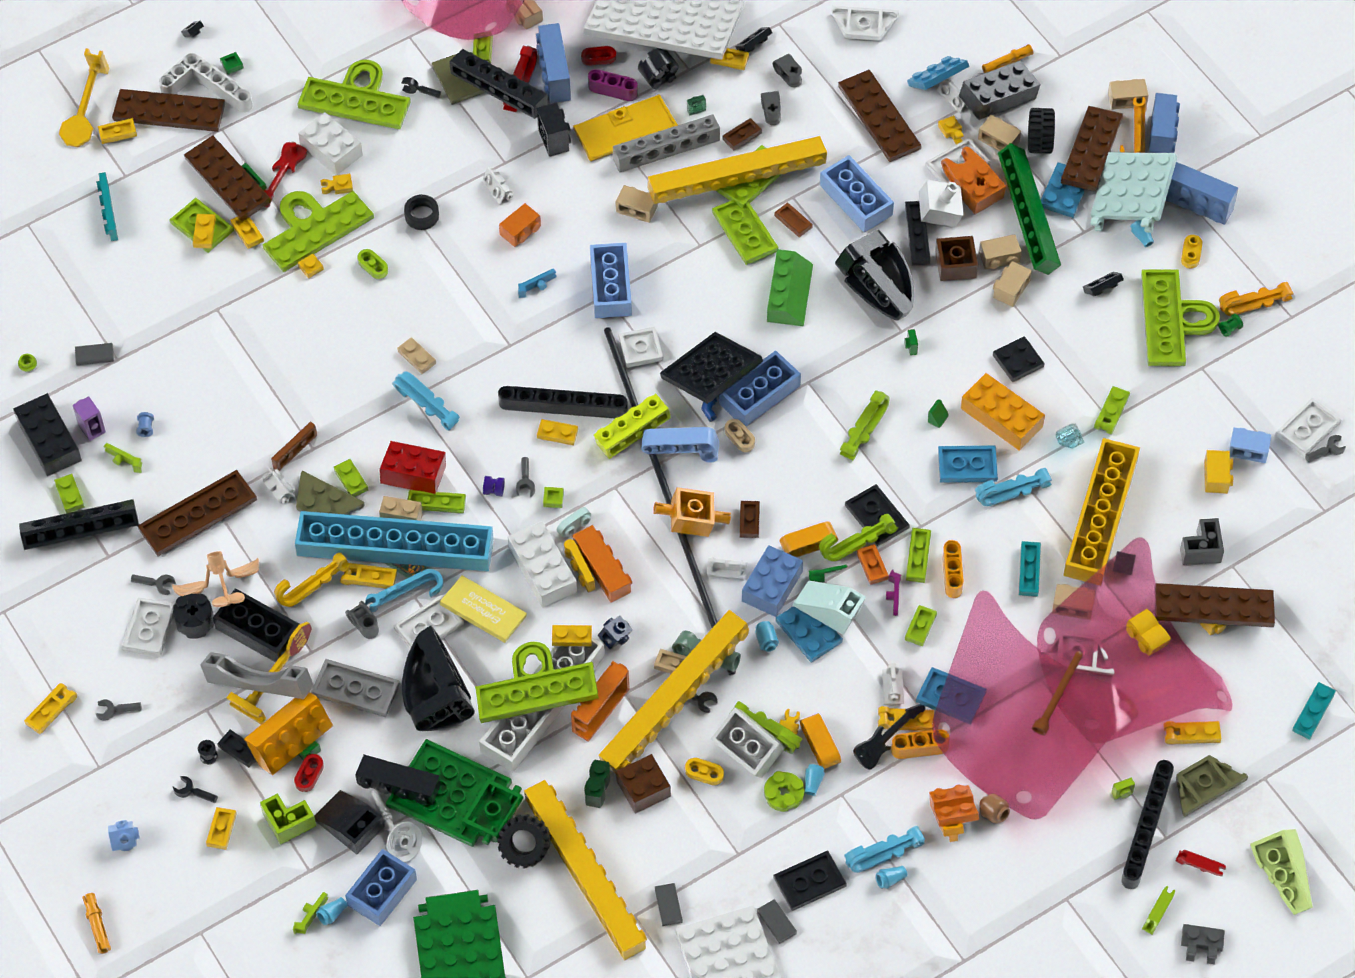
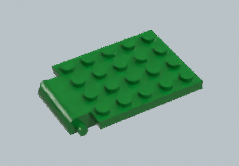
M425 739L408 767L440 776L441 786L434 804L422 805L415 800H405L391 794L386 802V806L464 844L474 847L480 836L483 837L482 843L485 845H489L491 841L497 842L500 830L513 817L524 798L520 794L522 790L520 786L515 785L513 790L509 789L512 784L511 778Z
M478 889L425 897L426 903L418 904L419 913L427 912L428 914L413 917L421 978H506L495 905L481 907V903H488L487 894L479 895Z

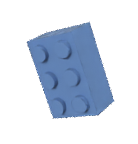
M1155 94L1148 153L1175 152L1179 117L1176 113H1179L1180 109L1177 95Z
M768 545L742 589V602L777 617L803 573V560Z
M382 849L345 895L347 905L378 926H381L417 881L416 870Z

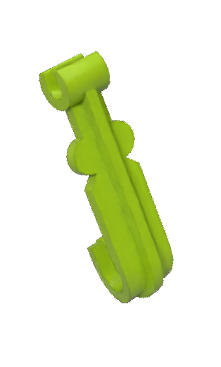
M875 390L870 398V403L855 423V427L849 429L848 435L850 439L847 443L844 442L842 444L840 455L853 461L857 456L860 444L869 442V434H872L889 406L890 397L882 391Z
M884 514L876 525L872 527L866 526L861 530V533H855L834 545L837 543L835 535L832 533L821 540L819 549L825 559L838 561L866 546L867 542H875L879 535L885 532L892 534L898 528L894 524L895 521L889 514Z
M738 701L734 708L742 710L785 745L784 751L793 754L796 749L800 748V742L803 738L771 718L767 719L764 712L759 711L755 714L742 702Z

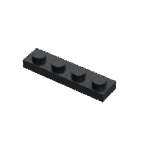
M906 201L905 211L912 265H928L931 259L926 222H921L919 201Z

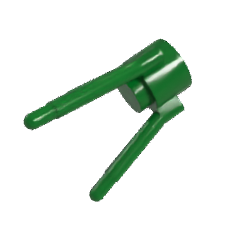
M845 564L821 570H809V581L825 583V573L845 569L848 565Z

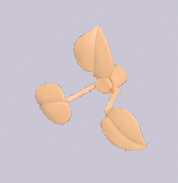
M212 552L207 555L208 564L206 565L205 581L184 585L172 584L174 592L179 596L191 593L199 594L204 591V588L208 587L210 571H212L215 575L219 574L225 595L215 598L212 601V605L214 607H225L230 604H237L245 600L244 594L236 592L228 595L222 573L226 569V575L229 577L242 578L253 575L259 571V559L257 558L246 565L230 570L226 560L223 558L222 552Z

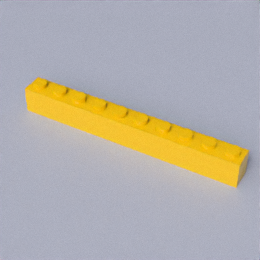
M817 136L648 176L647 188L654 204L665 203L670 200L699 195L712 190L716 191L727 186L732 187L757 179L826 164L827 150L821 137Z
M731 610L725 613L598 755L600 760L609 762L611 771L616 774L617 770L631 764L635 758L643 754L644 748L657 738L658 732L662 728H666L669 725L671 718L683 709L684 703L695 696L701 684H705L709 680L710 674L721 667L726 656L731 655L735 651L736 645L746 639L749 634L747 622Z
M543 780L525 789V801L533 814L538 817L537 819L539 821L542 820L544 826L548 827L551 843L622 958L626 960L645 950L647 937L642 929L639 930L635 925L637 921L634 915L627 912L626 903L622 897L617 896V890L612 880H607L602 864L598 865L595 860L596 855L594 851L586 846V839L583 833H578L575 827L577 826L573 817H568L566 814L567 809L563 801H558L556 798L557 793L553 785H548L546 780Z

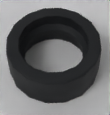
M423 194L411 197L404 206L405 220L410 227L417 230H426L433 227L439 220L437 201L433 197ZM426 206L432 209V213L425 218H416L411 215L412 210L416 207Z

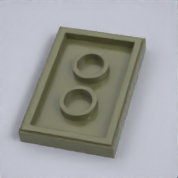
M456 54L431 62L432 68L451 105L485 93L450 73L449 61Z

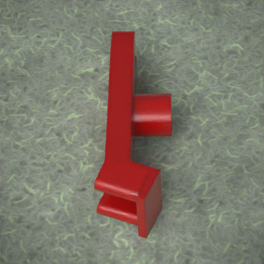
M1180 850L1175 860L1181 865L1187 864L1200 869L1202 872H1209L1221 877L1223 872L1219 871V869L1226 870V865L1188 850Z

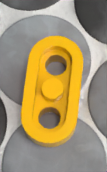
M1188 235L1184 239L1181 263L1186 268L1192 269L1199 265L1203 242L1197 235Z
M691 758L685 764V773L691 779L709 785H718L724 779V770L718 764L700 758ZM696 768L698 771L693 772L692 769Z

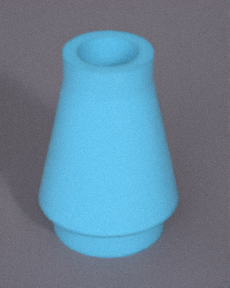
M1137 220L1131 224V232L1141 241L1144 247H1148L1154 243L1151 233L1145 232V227H1141L1142 220Z
M810 764L805 770V794L816 796L817 790L825 776L822 766Z
M904 866L880 869L875 874L876 882L881 889H888L907 877V871Z
M340 897L333 902L319 907L316 915L322 924H332L348 905Z

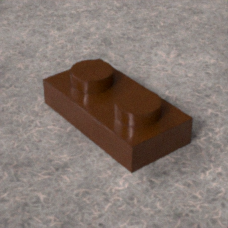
M749 118L724 134L723 141L735 151L762 134V129L752 118Z
M741 501L739 538H759L760 501Z

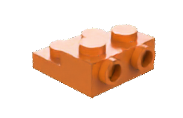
M958 784L953 788H936L934 791L929 792L930 806L939 827L979 820V813L974 804L973 794L969 785Z

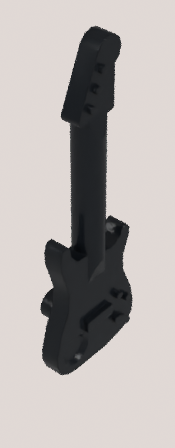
M918 704L905 709L906 713L883 735L884 727L879 726L870 739L856 745L853 749V754L858 762L868 770L873 769L881 755L891 749V746H886L885 743L910 719H914L920 712H924L926 707Z

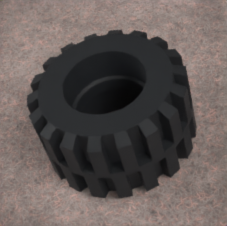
M1031 108L1028 121L1029 153L1051 154L1054 149L1055 111L1053 108Z
M521 814L516 815V817L509 819L500 830L497 843H499L498 850L502 852L501 857L508 860L507 863L509 865L512 863L516 868L523 866V869L529 866L533 867L538 862L540 863L550 848L551 835L548 834V827H545L542 820L539 821L537 816L531 817L530 814H525L524 816H521ZM519 830L530 832L536 841L535 848L529 852L518 850L513 843L515 832Z

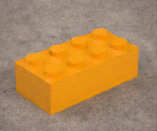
M987 373L962 396L961 409L1019 451L1043 428L1044 413Z
M309 692L304 699H292L246 736L244 740L258 765L273 776L300 752L333 727V724L319 698Z

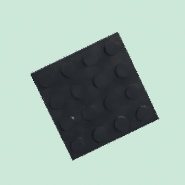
M714 332L661 371L660 376L668 383L708 404L763 362L761 355Z

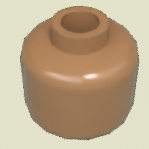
M992 793L984 796L979 803L981 816L992 823L1004 822L1009 816L1008 802L997 794Z

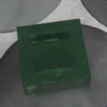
M704 95L687 99V112L689 116L706 111Z

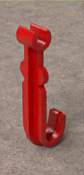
M523 45L520 51L521 56L513 75L529 83L537 63L538 53L536 48ZM503 102V110H508L512 112L518 111L517 109Z

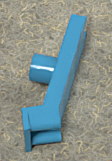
M550 269L523 283H519V298L526 297V292L537 286L540 290H544L547 287L546 282L557 277L555 269Z

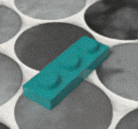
M1021 542L1019 595L1038 597L1041 542Z
M1318 682L1292 731L1310 740L1330 705L1336 690Z

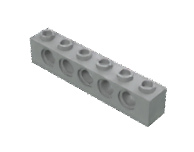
M714 114L615 145L613 146V160L619 173L720 141V126Z

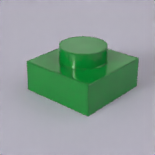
M237 52L220 58V62L227 75L244 69Z
M915 329L908 330L907 337L904 338L905 349H909L910 356L917 355L918 353Z

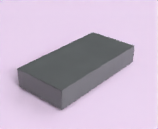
M113 343L75 346L76 366L114 362Z
M675 883L655 886L662 926L683 923Z
M775 899L757 909V913L779 944L797 934V930Z

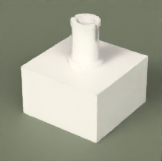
M927 179L919 190L921 222L955 228L963 217L961 186L953 182L943 183Z

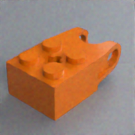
M966 146L962 148L961 152L965 163L957 164L945 158L941 161V165L949 181L961 186L962 200L975 215L1003 199L1006 185L985 160L970 147Z

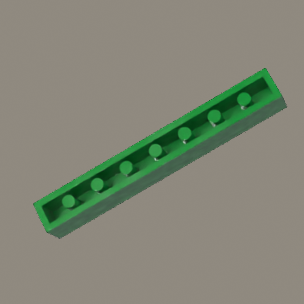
M1010 143L998 152V157L1033 269L1049 275L1061 266V262L1025 149Z

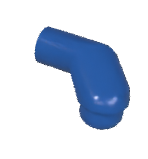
M717 397L708 404L702 403L701 410L709 422L717 418L712 409L713 405L716 404L715 402H717Z

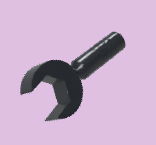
M404 77L401 84H407L404 85L402 91L408 94H414L419 90L421 93L437 98L441 96L442 91L419 86V83L414 78Z
M703 692L699 696L696 693L691 700L698 701V708L702 712L710 713V708L705 706L704 703L708 700L717 703V696L712 692Z
M180 776L181 780L186 783V787L178 790L173 786L175 795L181 798L188 797L193 793L194 796L216 803L218 799L217 795L194 788L192 780L187 776Z

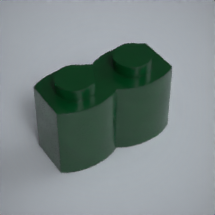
M595 759L589 769L590 778L586 781L584 787L586 806L601 808L605 802V790L610 783L609 762Z

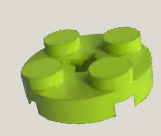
M776 771L773 776L768 778L764 786V796L768 805L781 812L797 808L804 799L803 781L792 773ZM786 788L790 793L781 795L780 789Z

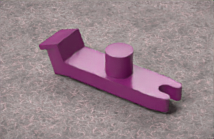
M892 569L888 581L894 583V591H886V600H894L893 616H898L899 583L902 575L894 572Z

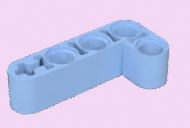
M710 427L646 429L643 431L641 450L647 454L699 453L703 461L711 463L718 460L719 439L716 431Z

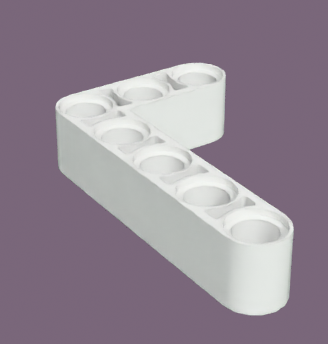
M196 53L185 55L159 78L161 93L177 94L195 79L221 99H225L228 104L240 112H249L253 107L251 94L246 88Z

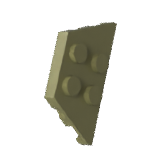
M302 470L296 503L297 511L350 515V512L357 508L362 509L365 506L364 502Z
M1211 755L1177 773L1176 782L1183 816H1188L1247 781L1248 775L1234 771L1232 766L1219 762L1218 759Z

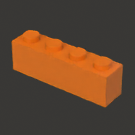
M591 525L573 534V540L590 572L609 601L613 602L631 593V577L623 572L619 559L615 560L611 547L603 541L602 533L599 530L596 531L594 526Z

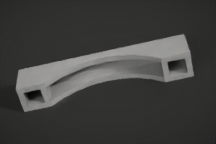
M210 652L200 664L207 683L304 699L314 687L308 669L305 667L290 665L287 669L280 672H262L246 667L226 654Z

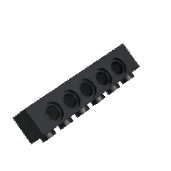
M462 49L449 61L450 73L534 119L537 118L536 108L548 105L547 93L543 90H539L528 82L520 80L515 75L505 72L500 67H496L487 60L477 57L472 52Z
M134 499L19 523L24 550L139 526Z

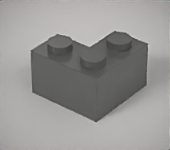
M1219 518L1199 519L1197 536L1182 538L1180 546L1182 565L1216 564L1222 562L1224 547Z

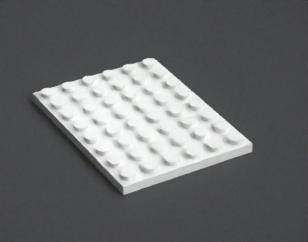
M597 0L584 26L583 34L722 60L744 7L745 0Z

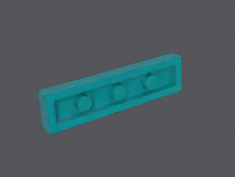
M106 172L98 173L100 181H96L98 192L102 191V195H99L100 205L105 208L101 212L103 221L107 220V224H104L105 233L110 235L111 241H117L118 235Z

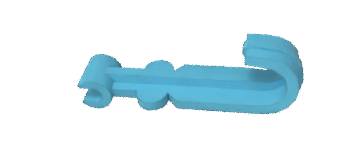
M404 371L395 377V380L392 382L394 388L402 396L406 397L408 395L420 407H426L425 413L428 416L436 415L446 430L449 431L459 421V415L454 411L449 412L443 407L444 400L441 397L434 398V393L414 375Z
M1041 468L1035 472V475L1030 477L1022 474L1018 475L1016 481L1010 479L995 484L993 480H990L975 488L976 498L983 506H991L1018 497L1020 492L1023 495H1029L1032 488L1038 486L1047 488L1052 485L1050 482L1052 479L1047 469Z
M434 569L423 570L377 594L367 595L365 604L372 603L369 610L375 612L379 606L430 580H434L437 582V585L429 591V596L432 597L439 593L443 587L442 575Z
M914 826L906 832V835L899 838L892 834L887 837V842L880 841L866 848H863L861 845L850 850L844 855L845 863L848 868H851L852 872L859 873L890 860L892 855L895 857L903 856L904 849L910 846L917 848L924 845L925 838L919 827Z

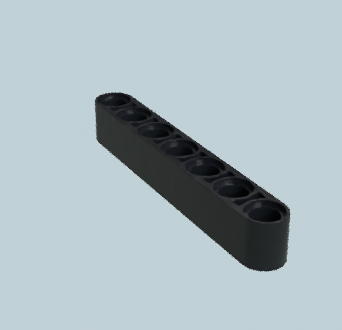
M503 386L498 390L499 406L504 410L614 419L628 412L627 398L620 394Z
M1160 760L1156 764L1122 874L1121 882L1127 889L1137 888L1142 877L1174 771L1173 764L1168 760ZM1160 771H1166L1168 774H1162ZM1154 788H1160L1163 791H1157ZM1149 805H1155L1157 808H1151ZM1144 822L1151 823V826L1145 825ZM1138 840H1144L1147 843H1140ZM1133 857H1138L1141 861H1136ZM1127 875H1134L1136 878L1131 879Z

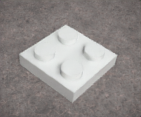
M655 326L618 333L627 368L663 361V354Z

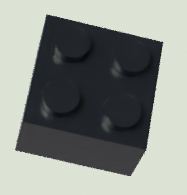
M557 102L536 108L538 131L548 156L551 157L568 152L569 144L571 143L569 135L571 129L569 123L564 120L565 114L563 109L559 108Z

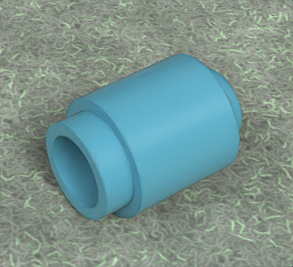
M769 621L758 623L755 627V634L760 649L766 652L775 650L779 641L774 626Z

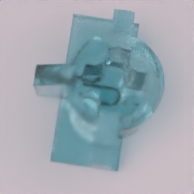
M1076 423L1059 429L1055 433L1056 439L1061 446L1075 448L1084 443Z

